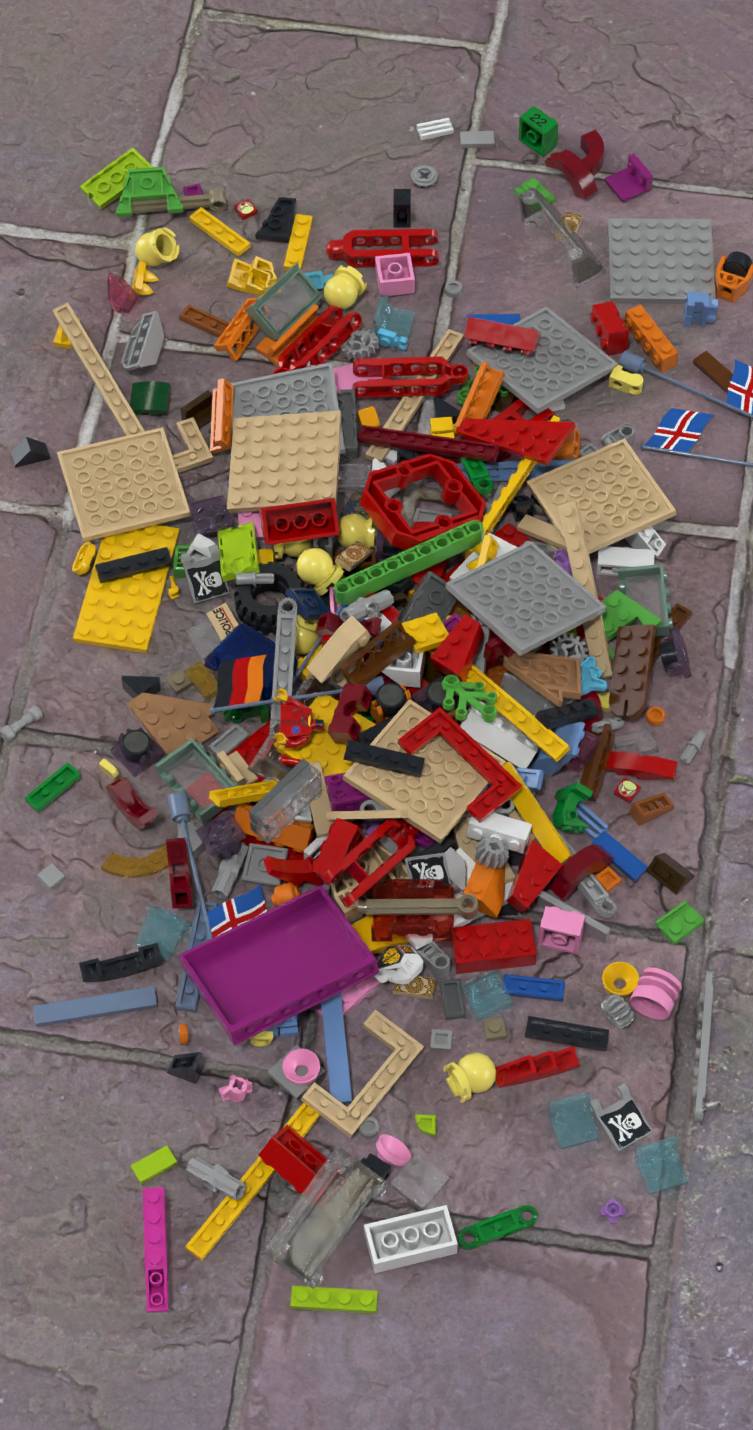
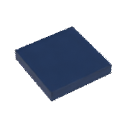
M288 588L285 592L290 599L296 601L297 610L304 620H319L320 615L331 612L315 589Z

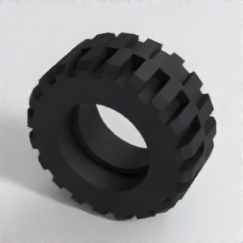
M268 562V564L259 563L260 573L257 574H274V583L256 584L254 586L249 584L237 585L236 582L234 589L235 609L239 620L243 621V625L247 628L251 627V630L257 633L261 631L262 634L268 635V633H273L274 635L277 630L278 604L272 606L262 605L256 602L254 598L265 591H277L288 598L285 593L288 588L305 589V584L296 571L293 572V568L290 566L285 567L284 564L279 562L278 564H273V562ZM285 604L282 609L289 612L293 607L290 604Z

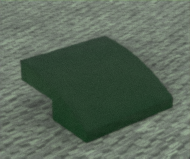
M159 381L133 383L130 407L134 414L147 412L150 416L166 414L168 411L170 383Z

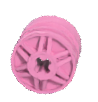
M648 967L643 970L637 983L638 986L635 987L629 1002L634 1010L641 1015L663 1021L668 1019L674 1006L673 1002L678 998L682 985L672 974L662 969Z

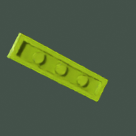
M292 1285L290 1309L376 1314L378 1291Z

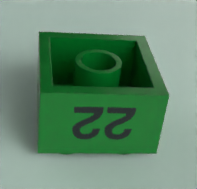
M532 106L520 116L518 140L540 156L545 157L557 147L559 123L546 115L542 110Z

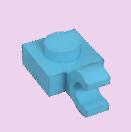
M322 270L304 273L317 289L324 288V283L335 275H323Z

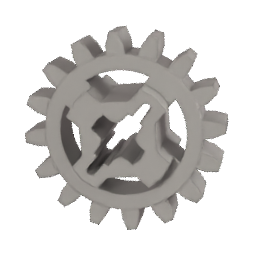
M365 328L361 331L357 330L350 334L351 337L341 346V351L344 357H348L349 360L354 358V361L358 358L364 359L366 356L369 358L370 353L375 354V349L379 348L378 337L375 332L372 333L371 329L365 331Z
M566 633L562 634L561 637H556L555 641L549 644L551 648L547 651L556 656L580 658V663L589 657L585 654L588 648L583 647L585 641L580 643V637L573 638V633L569 634L568 637Z

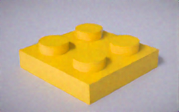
M437 613L402 623L406 633L414 637L416 641L412 646L415 654L438 648L449 635Z

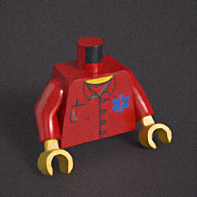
M281 688L275 691L280 696L274 697V701H283V704H281L280 732L273 736V739L278 740L274 743V746L277 748L282 745L283 747L296 750L307 744V742L312 741V731H323L324 719H312V709L287 695L285 689Z

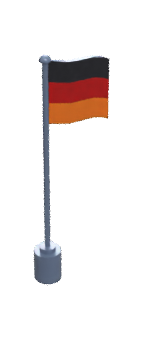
M266 655L221 661L217 673V696L214 707L210 708L212 714H215L217 711L278 703L274 699L260 701L263 689V665ZM375 676L365 685L372 695L376 696L378 688L384 684L382 676ZM343 689L292 697L298 700L341 693Z

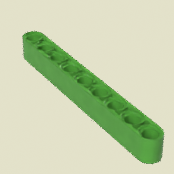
M478 520L469 521L336 582L334 585L336 602L340 605H348L360 597L370 595L483 542L484 539L482 522Z

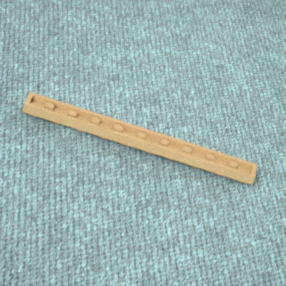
M67 302L53 309L55 318L124 434L128 436L145 432L69 303Z
M448 329L430 357L442 356L450 362L463 342L464 334ZM418 375L415 379H438L440 376ZM427 396L403 397L383 428L404 431ZM371 445L365 457L370 461L376 458L380 463L384 462L392 447Z
M574 500L558 506L572 575L576 581L598 599L578 502ZM602 614L583 623L589 655L595 657V667L602 670V676L599 679L606 680L612 678L613 665Z

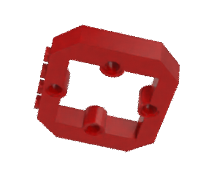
M430 453L371 471L360 500V504L392 546L405 550L469 521L478 520L481 522L486 504L454 461ZM433 476L443 489L441 493L442 501L450 505L455 504L462 514L451 518L447 515H438L433 524L412 530L401 515L402 503L394 498L389 499L384 492L394 488L403 489L408 487L410 483Z

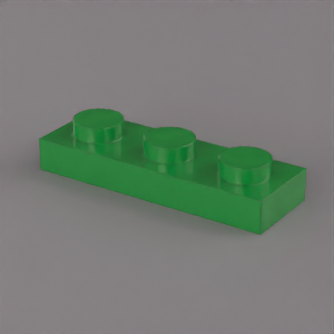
M67 762L24 798L25 802L37 813L41 812L82 778L81 773Z

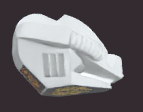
M389 946L377 960L380 973L374 975V977L381 983L389 980L397 984H408L422 971L423 959L411 946Z

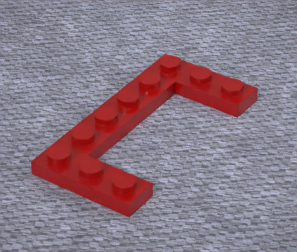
M440 707L398 739L397 744L408 754L414 755L439 735L492 785L466 808L479 823L522 789V785Z

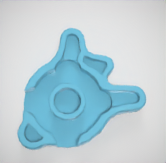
M593 656L587 657L580 663L581 696L591 691H605L608 687L605 680L599 679L602 676V670L595 667L596 659Z

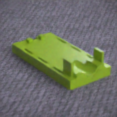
M131 148L80 185V189L88 198L92 197L93 203L102 210L122 195L129 169L152 168L153 166L134 148Z
M253 522L239 525V528L236 529L231 527L218 531L221 577L223 582L236 579L237 573H253L254 571H256V574L260 573L256 531Z

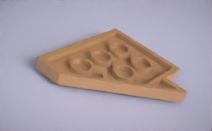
M515 652L507 658L503 654L504 668L558 707L562 706L563 697L568 699L581 698L580 658L527 652L521 656Z
M141 693L127 703L129 709L165 756H168L192 738L196 743L204 744L219 734L218 728L210 719L214 715L210 712V708L214 707V704L149 693Z

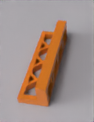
M248 298L214 344L216 351H226L232 361L238 360L260 329L253 321V329L250 330V322L253 319L245 311L247 307L256 302L257 298ZM266 305L261 308V311L268 318L271 313ZM245 332V340L242 342V333ZM234 344H236V352H235V353H234V351L232 350V347H233Z
M316 304L270 347L266 357L275 366L279 367L278 356L318 317L316 312L319 307Z
M482 361L456 421V428L460 426L465 418H487L505 376L503 371L492 369L488 363Z
M224 378L218 380V388L213 390L210 452L212 454L231 448L234 386Z

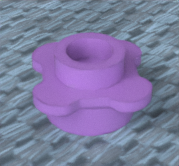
M611 1199L605 1207L601 1208L600 1213L602 1216H606L611 1224H615L619 1217L626 1214V1210L615 1199Z

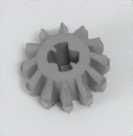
M491 836L488 839L482 838L475 848V859L479 860V865L484 864L486 868L491 867L493 870L496 867L501 868L509 857V847L505 846V842H500L498 838L493 839Z
M613 994L601 1003L602 1011L605 1013L608 1021L616 1028L622 1029L625 1026L627 1027L634 1020V1013L631 1007L620 995Z

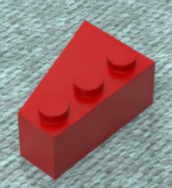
M613 301L592 305V312L590 313L591 323L595 324V334L600 337V347L608 356L624 353L627 350L629 328L623 326L624 319H619V311Z
M465 614L431 655L430 658L434 668L447 676H457L460 682H466L468 672L472 668L474 656L477 655L484 637L481 624Z
M336 818L335 823L333 822L330 825L328 838L323 841L320 848L321 853L312 864V872L316 877L321 878L330 868L354 849L360 841L362 842L366 838L359 826L340 818ZM346 870L331 883L338 885Z
M533 839L525 847L524 855L506 899V902L520 914L530 906L563 866Z

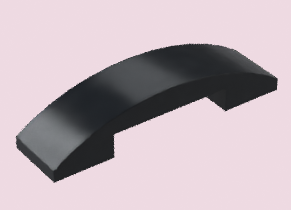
M158 943L138 947V952L99 961V958L80 962L79 966L83 982H103L140 973L162 962Z

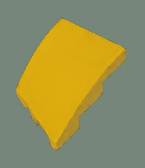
M256 256L250 265L235 258L226 287L244 293L263 295L267 288L277 281L276 274L273 272L272 262ZM281 290L277 292L274 296H279Z
M370 915L351 925L372 954L383 953L389 946H406L409 942L393 915Z

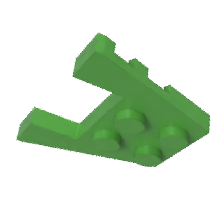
M164 167L129 169L123 193L120 196L119 205L116 209V217L132 216L131 201L166 198L168 213L183 212V205L180 203Z
M619 590L614 591L601 601L606 606L605 612L602 613L607 641L617 635L618 626H630L638 619H640L643 625L654 624L656 628L663 624L660 618ZM608 644L611 660L613 661L615 652Z

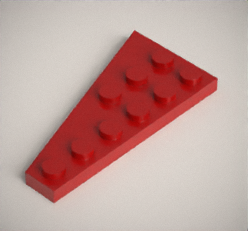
M465 418L457 428L456 434L471 441L498 444L501 451L547 466L576 426L575 422Z

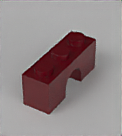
M365 684L344 685L327 732L335 743L347 744L348 740L357 741L361 726L352 716L359 711H368L373 696Z

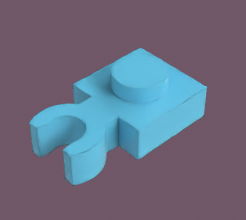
M380 328L377 332L379 345L392 349L396 346L402 351L406 350L408 338L404 336L398 337L395 332Z

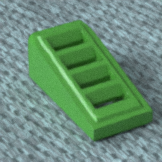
M175 545L174 578H187L184 567H178L183 566L182 562H179L181 561L179 556L187 552L179 551H188L190 545Z

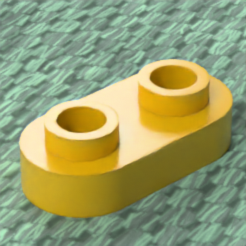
M90 541L85 542L81 546L72 567V571L79 576L89 571L91 560L96 554V546Z

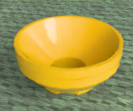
M614 962L609 964L603 971L602 983L605 990L611 995L618 994L620 997H627L638 986V972L629 963ZM622 980L626 986L618 989L614 986V982Z

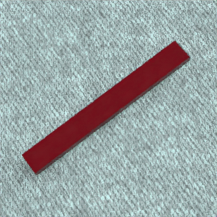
M362 425L357 437L358 443L488 462H496L500 452V445L366 425Z

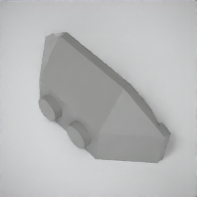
M157 311L143 314L140 318L141 321L129 335L121 360V365L127 371L153 366L157 363L165 337Z

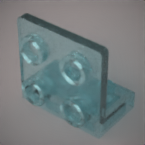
M381 295L373 321V331L377 336L378 330L383 328L395 332L398 337L404 336L409 339L415 312L390 308L388 296Z
M151 906L135 943L140 946L158 943L160 955L166 959H171L183 931H190L193 923L159 906Z
M498 970L486 972L483 977L469 980L465 985L461 986L477 1022L514 1005Z
M588 1092L548 1103L547 1114L560 1149L599 1139V1133L590 1111L591 1099Z
M676 1136L636 1148L634 1158L650 1195L688 1183L687 1175L677 1153L679 1143Z

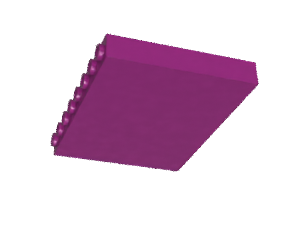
M322 885L179 955L183 970L234 1046L380 973L377 959Z

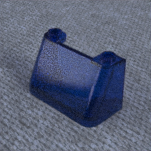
M240 624L208 654L204 665L213 671H218L221 661L266 655L263 665V689L260 701L270 700L273 689L276 643L249 625ZM294 655L293 677H294V674H295V671H296V668H297V665H298V661H297V658L295 657V655Z

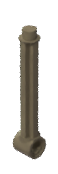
M213 188L205 195L178 197L183 205V209L209 207L213 212H222L226 209L225 191L221 188ZM167 199L131 201L132 215L136 213L168 211Z
M464 894L458 899L366 898V901H358V913H366V916L458 915L469 920L476 917L479 911L478 900L472 894ZM466 904H472L473 908L465 909L463 908V906Z

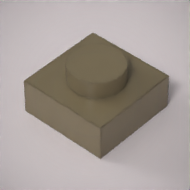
M182 669L166 678V683L176 696L192 687L191 680Z
M503 1017L483 1020L486 1042L507 1038Z

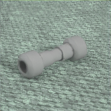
M35 705L27 710V714L21 717L19 721L14 722L10 726L5 725L0 729L1 737L7 742L14 739L15 734L22 727L32 721L37 722L43 718L41 709Z

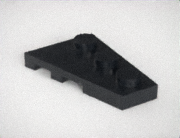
M279 197L271 209L270 215L262 223L261 229L255 234V238L289 242L296 208V198Z

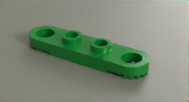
M458 457L477 492L482 495L490 494L493 491V481L483 461ZM482 484L488 485V486L485 487V488H484V487L482 488V486L480 487V485H482Z
M523 1205L514 1210L512 1209L477 1222L472 1226L464 1227L458 1233V1244L462 1249L472 1250L532 1227L537 1222V1211L533 1206ZM523 1212H530L533 1217L531 1220L525 1221L521 1218V1214ZM470 1234L474 1237V1241L468 1244L462 1240V1237Z

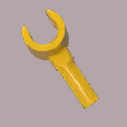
M171 575L169 577L171 588L167 589L170 599L179 597L180 594L178 592L179 588L175 584L174 576Z

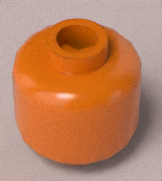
M290 882L278 885L274 888V894L271 895L273 905L279 906L301 895L298 885Z

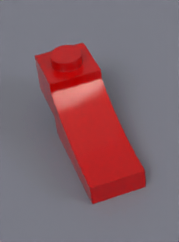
M267 856L263 861L268 875L298 886L303 881L317 886L323 883V880L316 877L312 872L314 858L284 860Z

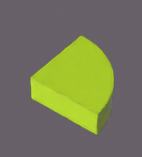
M415 1114V1122L419 1130L428 1136L435 1137L436 1115Z

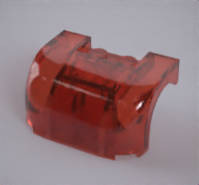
M388 879L385 884L378 885L376 883L373 885V899H454L453 883H450V885L444 884L442 879ZM373 915V925H371L372 941H392L393 934L399 936H406L408 934L426 936L432 934L433 941H453L454 915Z

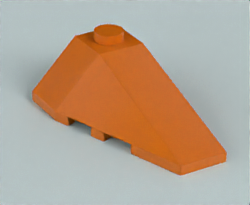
M477 860L463 892V895L472 894L477 898L479 912L496 919L504 902L505 864L501 868L496 867L493 870L491 867L486 868L484 864L479 865V860ZM472 904L464 905L466 907L473 908Z

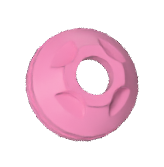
M296 1049L289 1052L282 1064L286 1079L295 1085L312 1083L320 1071L318 1057L308 1049ZM304 1067L308 1070V1073L305 1076H298L296 1069Z
M382 1134L376 1142L379 1159L396 1167L405 1166L411 1160L409 1149L399 1139L388 1134Z

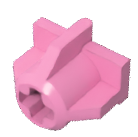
M231 1075L229 1085L219 1088L218 1091L223 1102L231 1100L238 1103L245 1099L246 1094L252 1093L253 1085L248 1079L245 1080Z

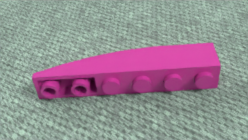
M164 1187L143 1188L147 1313L168 1312V1260Z

